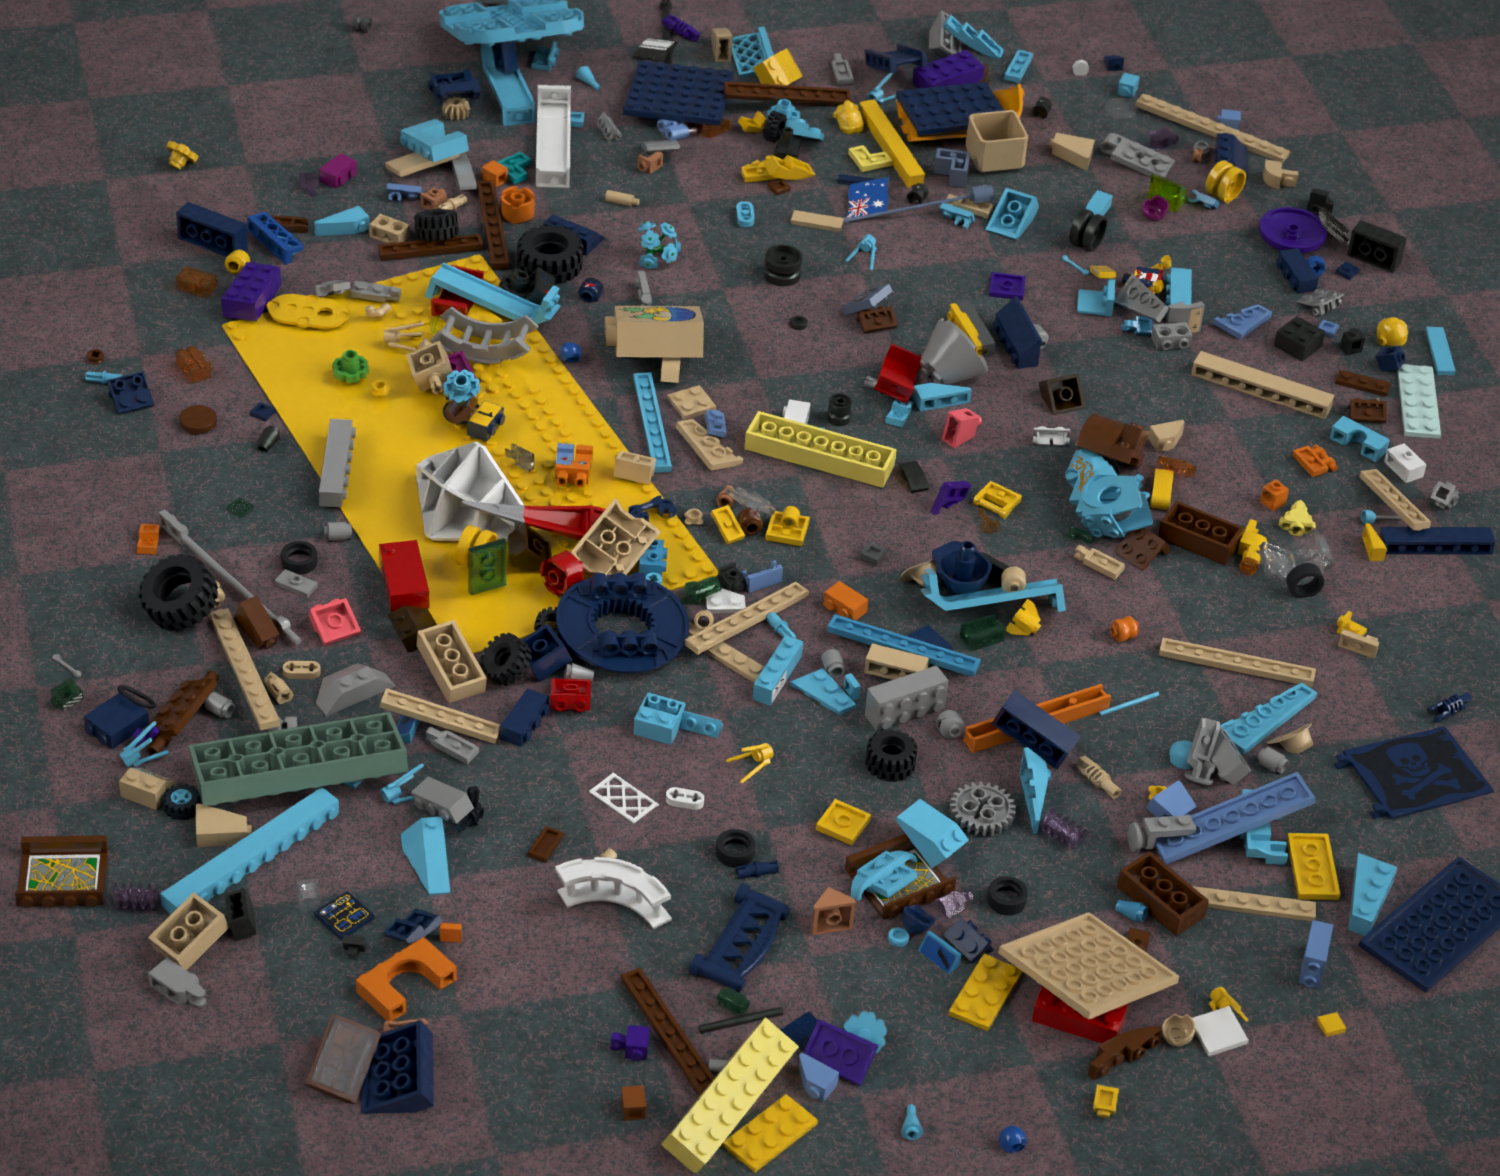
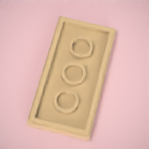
M414 152L385 162V166L391 172L403 177L458 158L460 154L432 162Z

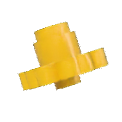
M168 141L165 147L171 152L168 164L178 170H181L187 161L195 164L199 157L186 145L177 144L174 141Z

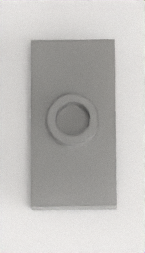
M285 569L276 578L275 585L308 598L317 589L318 582Z

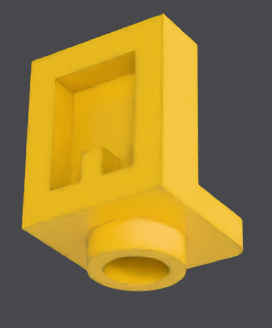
M1351 611L1339 617L1337 633L1341 634L1342 630L1345 629L1361 636L1366 634L1367 628L1351 620Z

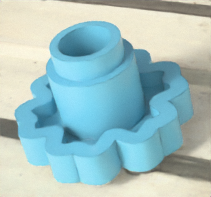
M786 99L779 100L777 105L772 106L771 110L767 111V116L770 115V112L776 111L785 114L787 120L794 121V118L800 119V112L795 110L791 102Z
M462 370L460 373L453 371L447 375V381L443 383L444 395L449 397V401L454 399L461 406L472 395L477 398L476 394L480 393L479 380L474 378L473 372Z
M862 1011L859 1017L851 1015L849 1020L845 1022L844 1028L846 1031L877 1044L879 1047L876 1053L885 1045L884 1036L887 1033V1029L884 1026V1021L876 1019V1015L873 1012Z

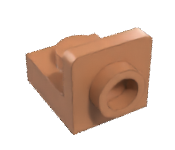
M659 151L648 158L639 155L637 158V168L648 174L663 166V153Z

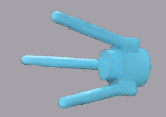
M891 73L867 94L868 100L875 99L877 103L882 104L896 98V94L883 98L884 93L880 89L890 78Z
M870 234L865 235L845 261H849L860 249L864 252L871 251L869 269L873 270L875 251L877 249L874 246L876 243L875 238Z
M155 721L120 753L127 767L131 765L137 767L142 763L169 754V751L166 750L140 760L138 759L141 757L139 751L152 742V739L149 738L138 747H135V745L156 725Z
M423 763L393 783L380 789L381 795L387 804L392 802L394 805H397L401 802L415 800L413 796L399 798L402 795L399 786L413 778V774L424 767Z

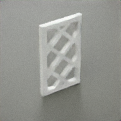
M612 773L589 791L590 794L633 824L659 806L657 802L615 773ZM615 778L622 785H610L609 781ZM607 789V796H601L596 791ZM610 789H622V796H610ZM625 789L633 790L637 793V796H625ZM646 799L651 805L649 807H641V800ZM610 800H622L623 807H617ZM626 800H638V807H626ZM626 811H638V815L633 818Z

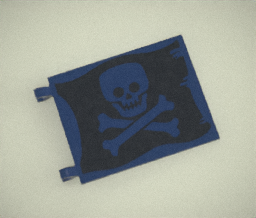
M1445 726L1343 750V754L1336 756L1339 762L1334 763L1337 769L1352 765L1379 802L1372 805L1374 811L1370 812V815L1373 819L1380 818L1385 814L1390 819L1494 792L1493 788Z

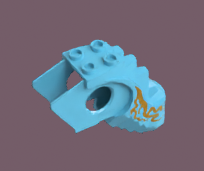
M1085 448L1075 450L1065 473L1067 482L1073 487L1069 502L1072 505H1077L1076 514L1082 518L1081 522L1084 527H1088L1092 535L1095 537H1101L1102 535L1113 538L1124 537L1126 532L1152 526L1153 519L1146 498L1147 494L1139 493L1136 476H1118L1112 465L1110 466L1102 455L1099 456L1096 452ZM1132 510L1130 515L1122 521L1117 522L1113 515Z

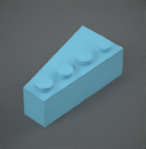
M1358 853L1354 867L1348 930L1363 936L1372 930L1394 882L1397 871L1396 866Z

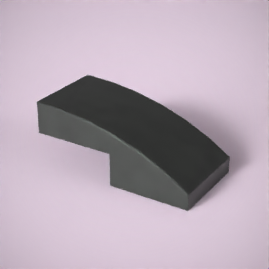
M917 461L899 463L902 477L907 481L911 493L929 489L927 479Z

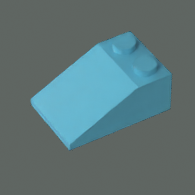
M1005 188L986 230L1017 240L1033 221L1038 211L1037 197Z
M921 799L895 818L931 868L947 859L969 841L957 823Z

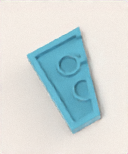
M824 668L790 682L791 687L797 688L809 698L812 697L819 701L821 705L837 715L856 708L853 700Z

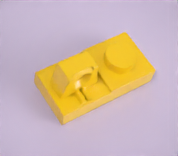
M729 505L712 510L711 515L727 545L744 539L745 534Z

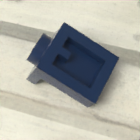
M1116 55L1104 56L1107 71H1123L1124 57Z

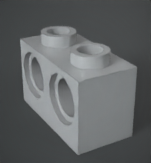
M1187 322L1153 324L1151 338L1156 350L1185 349L1191 346L1192 333Z

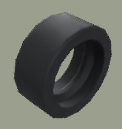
M294 541L282 548L281 565L284 570L302 575L313 571L317 567V550L311 543ZM294 554H305L310 557L300 562L289 559Z
M1303 563L1294 567L1286 578L1289 590L1296 598L1315 596L1321 591L1325 583L1319 567L1312 563ZM1314 577L1307 584L1296 585L1303 578Z
M730 829L719 835L716 841V857L721 863L729 867L748 865L752 862L755 856V840L751 834L741 829ZM729 843H740L748 849L742 853H731L724 849V846Z
M1011 876L996 878L990 883L988 888V905L996 913L1002 915L1018 914L1026 906L1027 887L1022 881ZM1001 890H1010L1018 894L1020 898L1014 901H1005L997 897L995 893Z

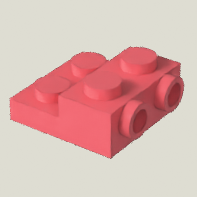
M346 598L341 600L334 599L325 605H315L309 611L308 617L315 633L318 632L324 646L360 635L361 633Z

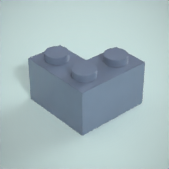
M937 148L934 174L950 176L949 186L965 188L970 152Z

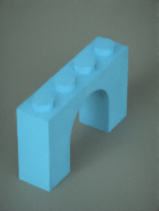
M437 119L400 130L402 145L432 162L469 151L467 136L460 131L445 135L443 122Z

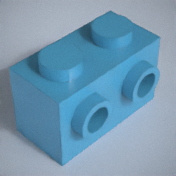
M655 539L640 557L639 572L645 576L653 572L662 576V572H666L667 561H663V559H667V548H664V540Z

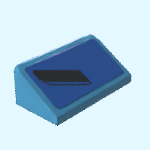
M401 715L396 727L404 743L411 744L421 720Z
M928 931L919 948V952L945 972L951 974L960 966L961 953L932 931Z

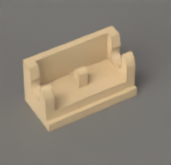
M620 451L615 459L614 476L650 484L651 477L654 476L656 458Z

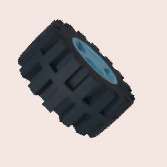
M181 783L178 786L172 785L171 789L167 788L163 794L164 812H166L168 817L171 816L172 819L178 818V820H182V818H185L187 820L189 816L194 817L196 804H201L199 791L192 785L189 787V784L184 786Z

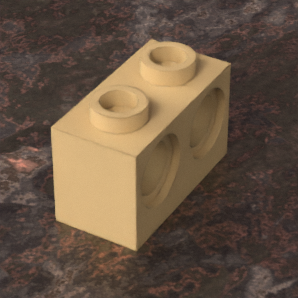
M379 214L369 224V234L371 238L387 244L405 242L410 237V225Z

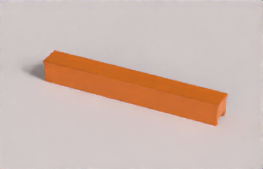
M1098 684L1036 705L1064 724L1110 708L1111 695L1103 691L1102 684ZM992 718L967 726L963 741L971 752L974 753L1013 739L992 725L995 719Z

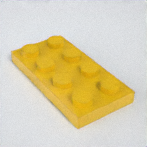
M1288 833L1287 844L1298 900H1339L1340 890L1329 835Z
M983 954L950 1008L948 1015L988 1031L1021 977L1022 971L1018 967Z
M785 1094L723 1142V1147L755 1173L816 1126L818 1119Z

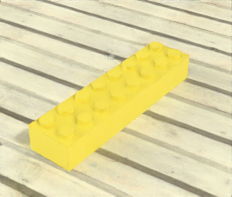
M760 411L757 412L745 436V450L884 488L895 466L897 449Z
M765 1018L747 1037L661 1145L690 1171L697 1173L708 1162L799 1046Z

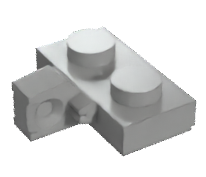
M342 280L327 281L314 285L316 296H326L328 292L340 294L345 293V289H351L350 282Z

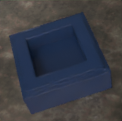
M260 402L250 411V416L266 422L276 412V408Z

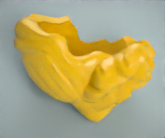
M847 100L834 111L833 117L837 118L839 129L843 133L851 135L863 131L864 122L857 104Z

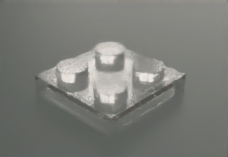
M738 486L736 489L728 487L726 491L727 495L744 506L771 515L776 510L775 507L770 505L771 501L762 498L756 492L751 491V493H747V490Z
M1266 542L1261 543L1259 548L1265 575L1287 583L1288 573L1296 567L1293 552Z

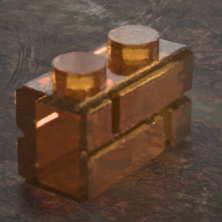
M185 266L176 275V289L206 299L218 288L216 275L198 270L197 268Z
M193 345L175 352L176 364L191 384L211 378L212 364L210 361L205 360L204 353L199 351L196 346Z

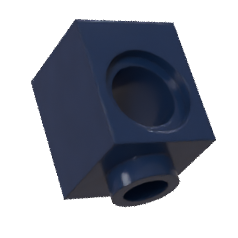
M1401 345L1382 347L1375 356L1378 366L1382 371L1399 370L1406 361Z

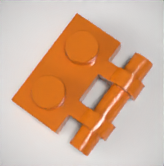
M1317 444L1312 449L1308 445L1293 450L1292 456L1312 477L1328 473V468L1333 472L1338 470L1336 461L1327 455L1323 447H1319Z

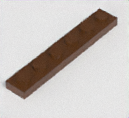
M480 234L455 236L439 241L417 240L378 245L381 261L483 250Z

